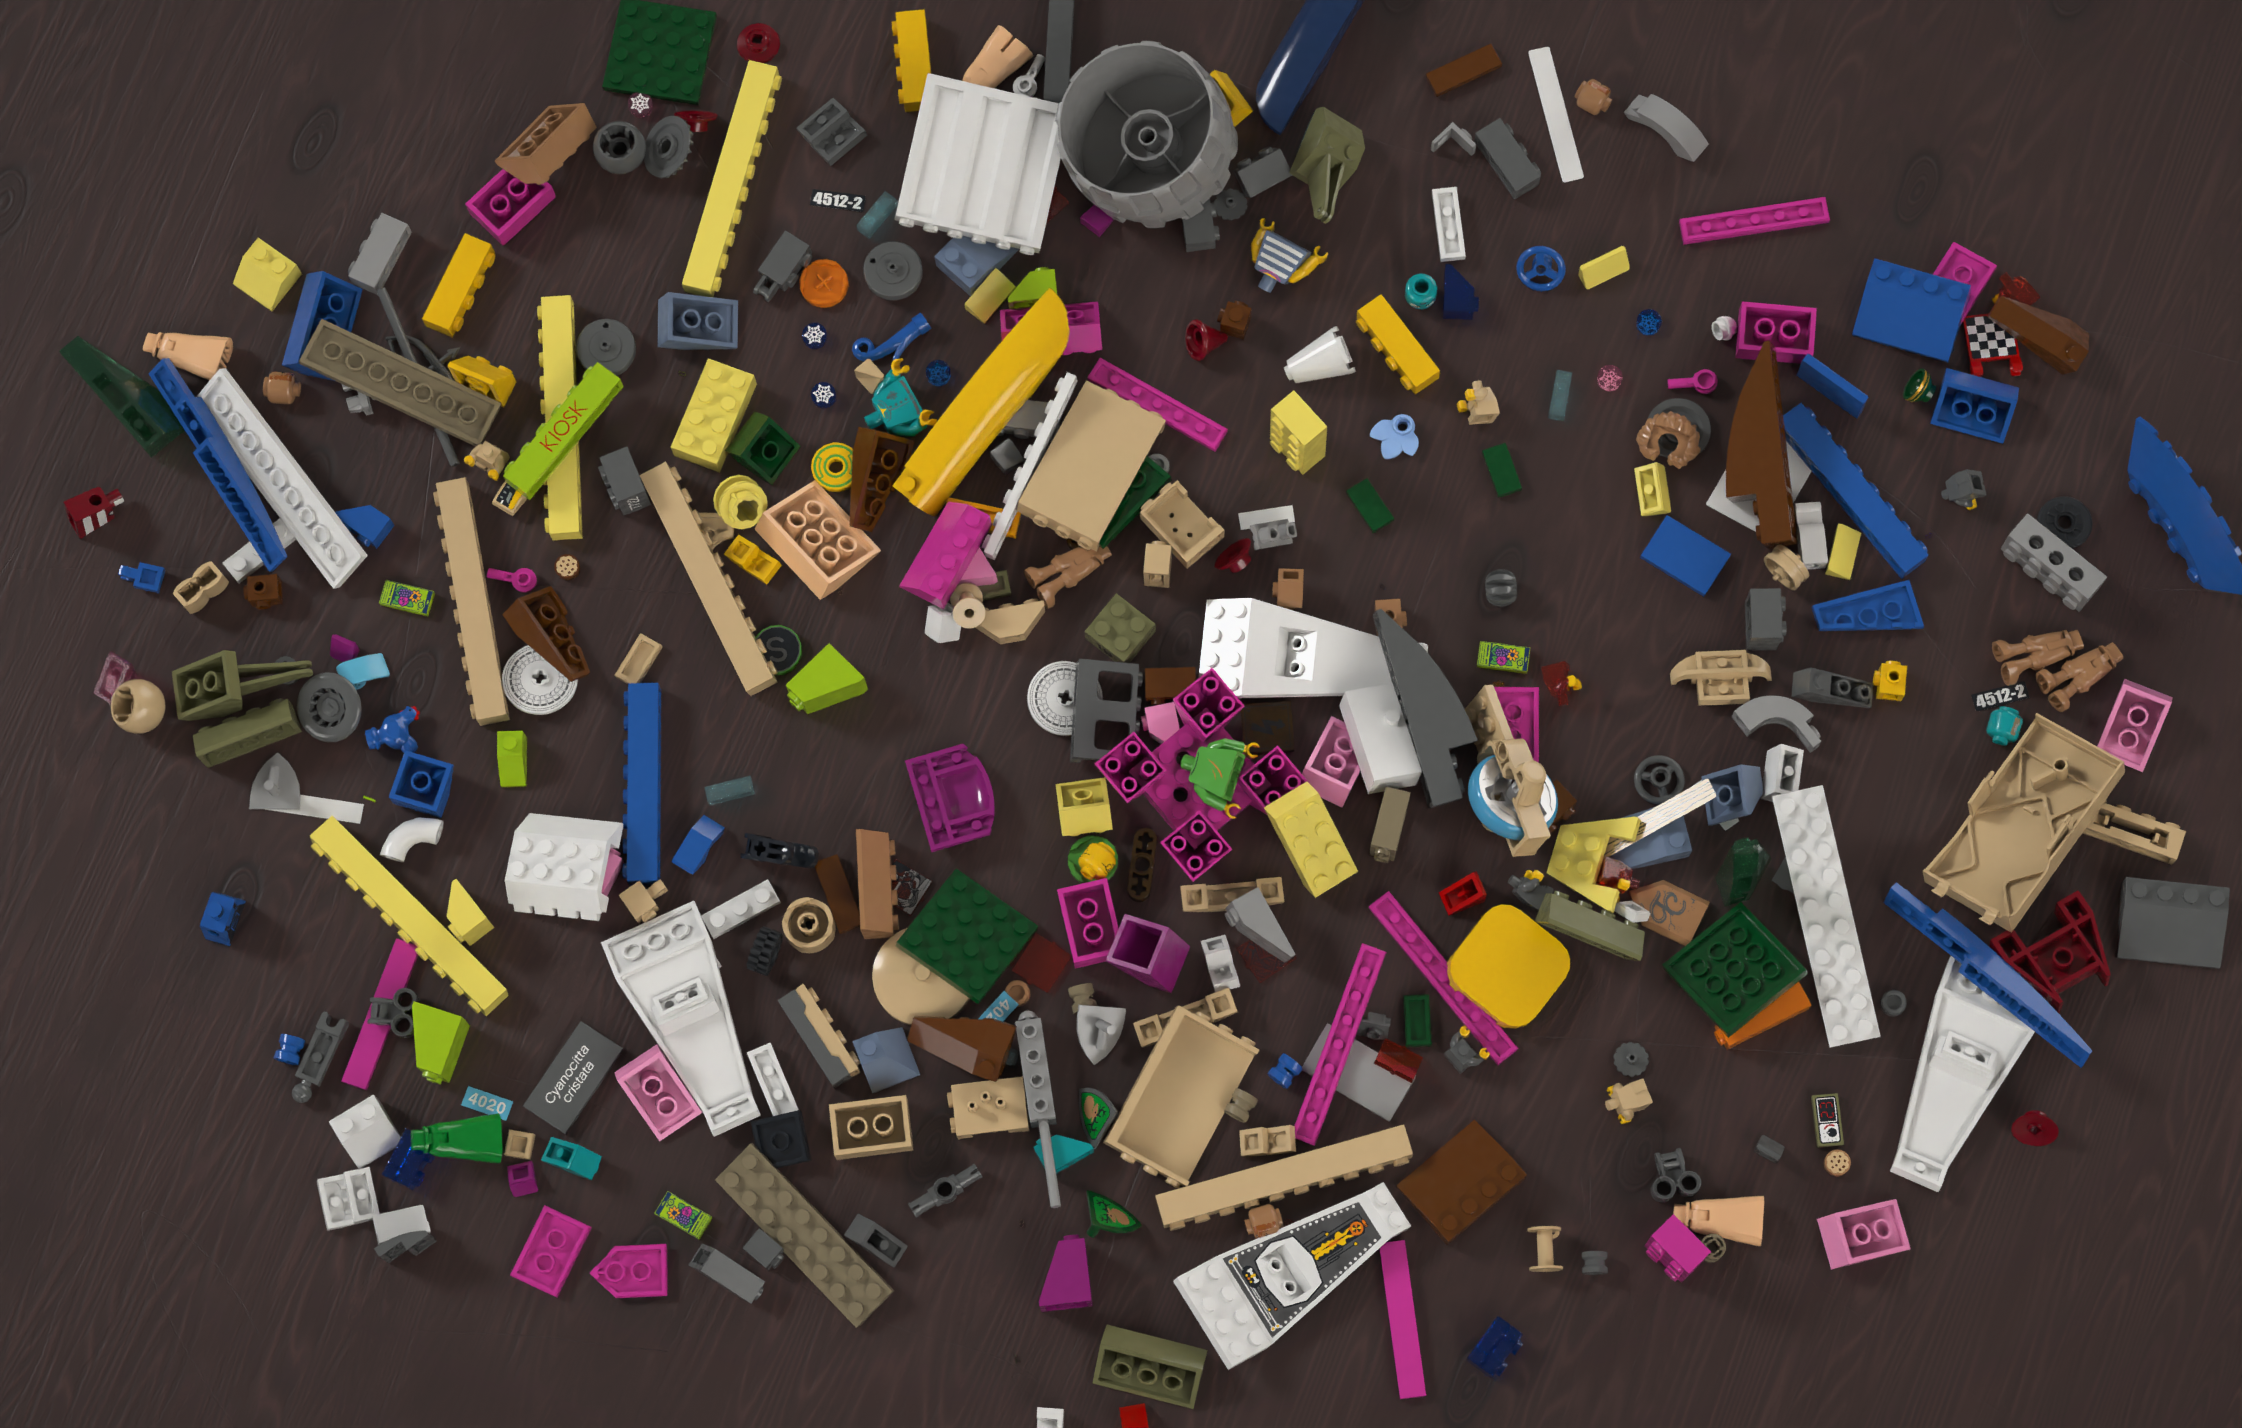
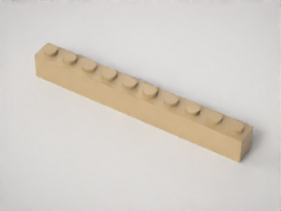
M664 462L639 475L746 692L752 696L776 684L777 680L774 675L778 674L771 660L767 662L764 656L767 650L762 640H756L753 631L756 630L750 617L745 618L742 610L745 609V605L739 595L735 597L731 589L735 585L729 574L724 575L721 569L724 563L718 552L713 553L710 545L714 543L707 530L702 531L699 524L703 521L696 509L692 511L689 502L692 501L690 494L686 488L681 489L678 481L682 479L675 466L671 468L667 462Z
M465 477L436 483L437 491L433 492L436 507L440 506L441 515H437L440 530L444 529L445 538L441 539L444 553H448L449 562H445L448 577L452 576L453 585L449 586L451 598L456 600L457 609L453 611L455 622L460 624L461 633H458L460 648L464 647L465 656L462 657L463 669L469 673L470 680L466 681L468 695H472L474 704H470L472 719L478 721L480 726L508 721L510 717L502 684V670L470 486Z
M1400 1125L1158 1194L1155 1197L1164 1228L1170 1227V1231L1185 1227V1222L1195 1220V1223L1210 1220V1215L1219 1213L1220 1216L1235 1213L1234 1208L1244 1206L1245 1209L1257 1207L1260 1205L1259 1201L1269 1199L1270 1202L1279 1201L1285 1198L1284 1194L1294 1192L1295 1195L1303 1194L1310 1191L1309 1187L1318 1184L1320 1188L1328 1187L1335 1184L1334 1180L1344 1177V1181L1358 1178L1360 1172L1367 1170L1369 1174L1377 1173L1384 1170L1383 1166L1393 1163L1394 1167L1409 1163L1408 1159L1412 1158L1413 1152L1405 1126Z

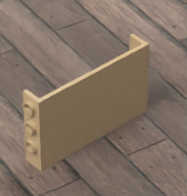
M1086 380L1020 497L1017 512L1033 519V522L1038 526H1047L1055 530V533L1065 539L1071 538L1077 541L1078 545L1087 550L1093 549L1097 552L1104 532L1159 433L1162 434L1166 420L1157 412H1149L1141 408L1135 401H1127L1119 397L1113 390H1105Z
M1179 1005L1172 1012L1103 1142L1121 1152L1120 1157L1131 1164H1134L1135 1161L1143 1164V1170L1153 1176H1157L1158 1173L1167 1178L1165 1182L1177 1189L1180 1186H1188V1180L1219 1124L1226 1105L1230 1103L1235 1089L1238 1088L1253 1057L1259 1052V1049L1254 1047L1256 1043L1249 1038L1242 1036L1239 1039L1232 1035L1233 1030L1227 1026L1219 1024L1217 1027L1209 1022L1211 1018L1197 1011L1195 1015Z

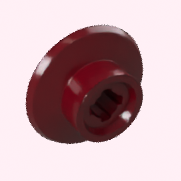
M755 23L745 27L737 38V50L740 56L748 62L751 60L766 63L775 57L780 48L778 33L771 26L763 23ZM754 39H762V41L758 44L754 43Z
M696 110L674 113V116L684 119L691 126V132L707 131L708 121L715 120L718 116L712 112Z
M1244 538L1231 544L1218 556L1214 567L1219 570L1229 568L1232 573L1241 571L1250 563L1252 558L1248 553L1251 548V540Z
M2038 1110L2026 1112L2017 1118L2011 1127L2013 1136L2019 1142L2031 1146L2048 1145L2055 1141L2059 1134L2056 1123L2047 1114Z

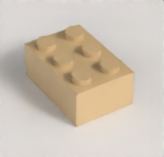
M906 1095L829 1104L834 1156L837 1160L913 1151L909 1105Z

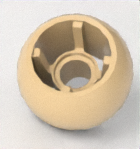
M133 679L124 682L114 692L111 701V714L115 723L127 732L134 734L149 732L160 724L164 716V696L161 690L149 681Z

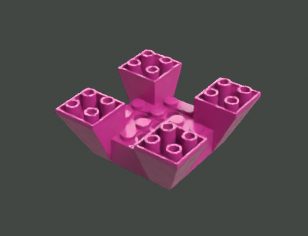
M1210 668L1173 699L1184 726L1153 752L1147 748L1135 732H1132L1095 763V766L1126 803L1144 795L1172 828L1173 832L1161 841L1160 844L1192 882L1232 850L1218 833V830L1231 821L1232 818H1229L1224 810L1219 811L1201 800L1194 791V783L1189 781L1191 771L1182 769L1176 761L1178 755L1187 754L1196 757L1198 748L1207 747L1211 742L1224 738L1234 740L1224 727L1245 706L1213 668ZM1278 745L1256 764L1245 757L1231 802L1227 801V804H1238L1241 810L1232 806L1229 809L1230 815L1237 816L1247 806L1251 805L1267 815L1264 807L1308 781ZM1182 790L1186 794V800L1183 802L1176 801L1173 797V792Z

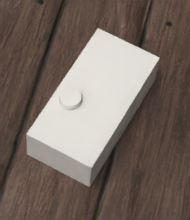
M1393 683L1345 691L1339 707L1368 794L1383 792L1386 786L1395 789L1415 786L1422 770Z

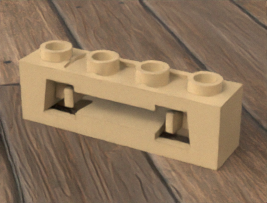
M2105 800L2083 831V834L2172 865L2178 858L2186 831L2181 830L2177 824L2171 822L2164 824L2155 821L2156 818L2149 814L2138 815L2132 813L2131 809L2126 806L2117 805L2115 807L2107 804ZM2110 818V821L2147 835L2151 833L2156 835L2150 840L2110 826V829L2105 828V825L2108 824Z

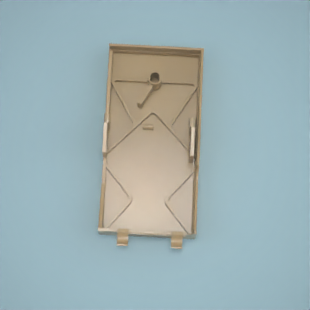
M2036 713L2034 721L1996 774L1994 771H1990L1968 801L1970 815L1955 836L1927 868L1923 870L1925 883L1934 887L1935 889H1932L1931 892L1943 897L1946 894L1982 915L1979 920L1988 925L1994 922L2012 933L2124 775V761Z

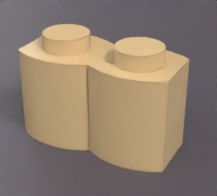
M211 561L201 565L195 571L192 578L182 581L175 588L173 595L190 614L200 611L208 603L209 598L222 593L229 581Z

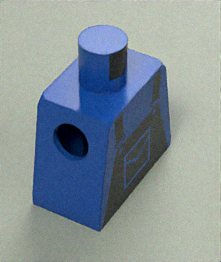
M212 892L200 923L205 939L230 946L246 901L222 893Z

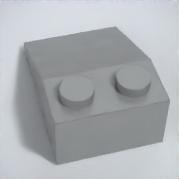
M1259 887L1231 901L1225 908L1227 911L1225 917L1231 927L1235 926L1237 931L1282 962L1286 963L1296 955Z

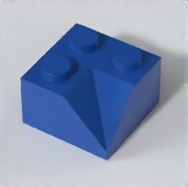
M405 750L389 794V799L395 805L442 818L450 795L454 765Z

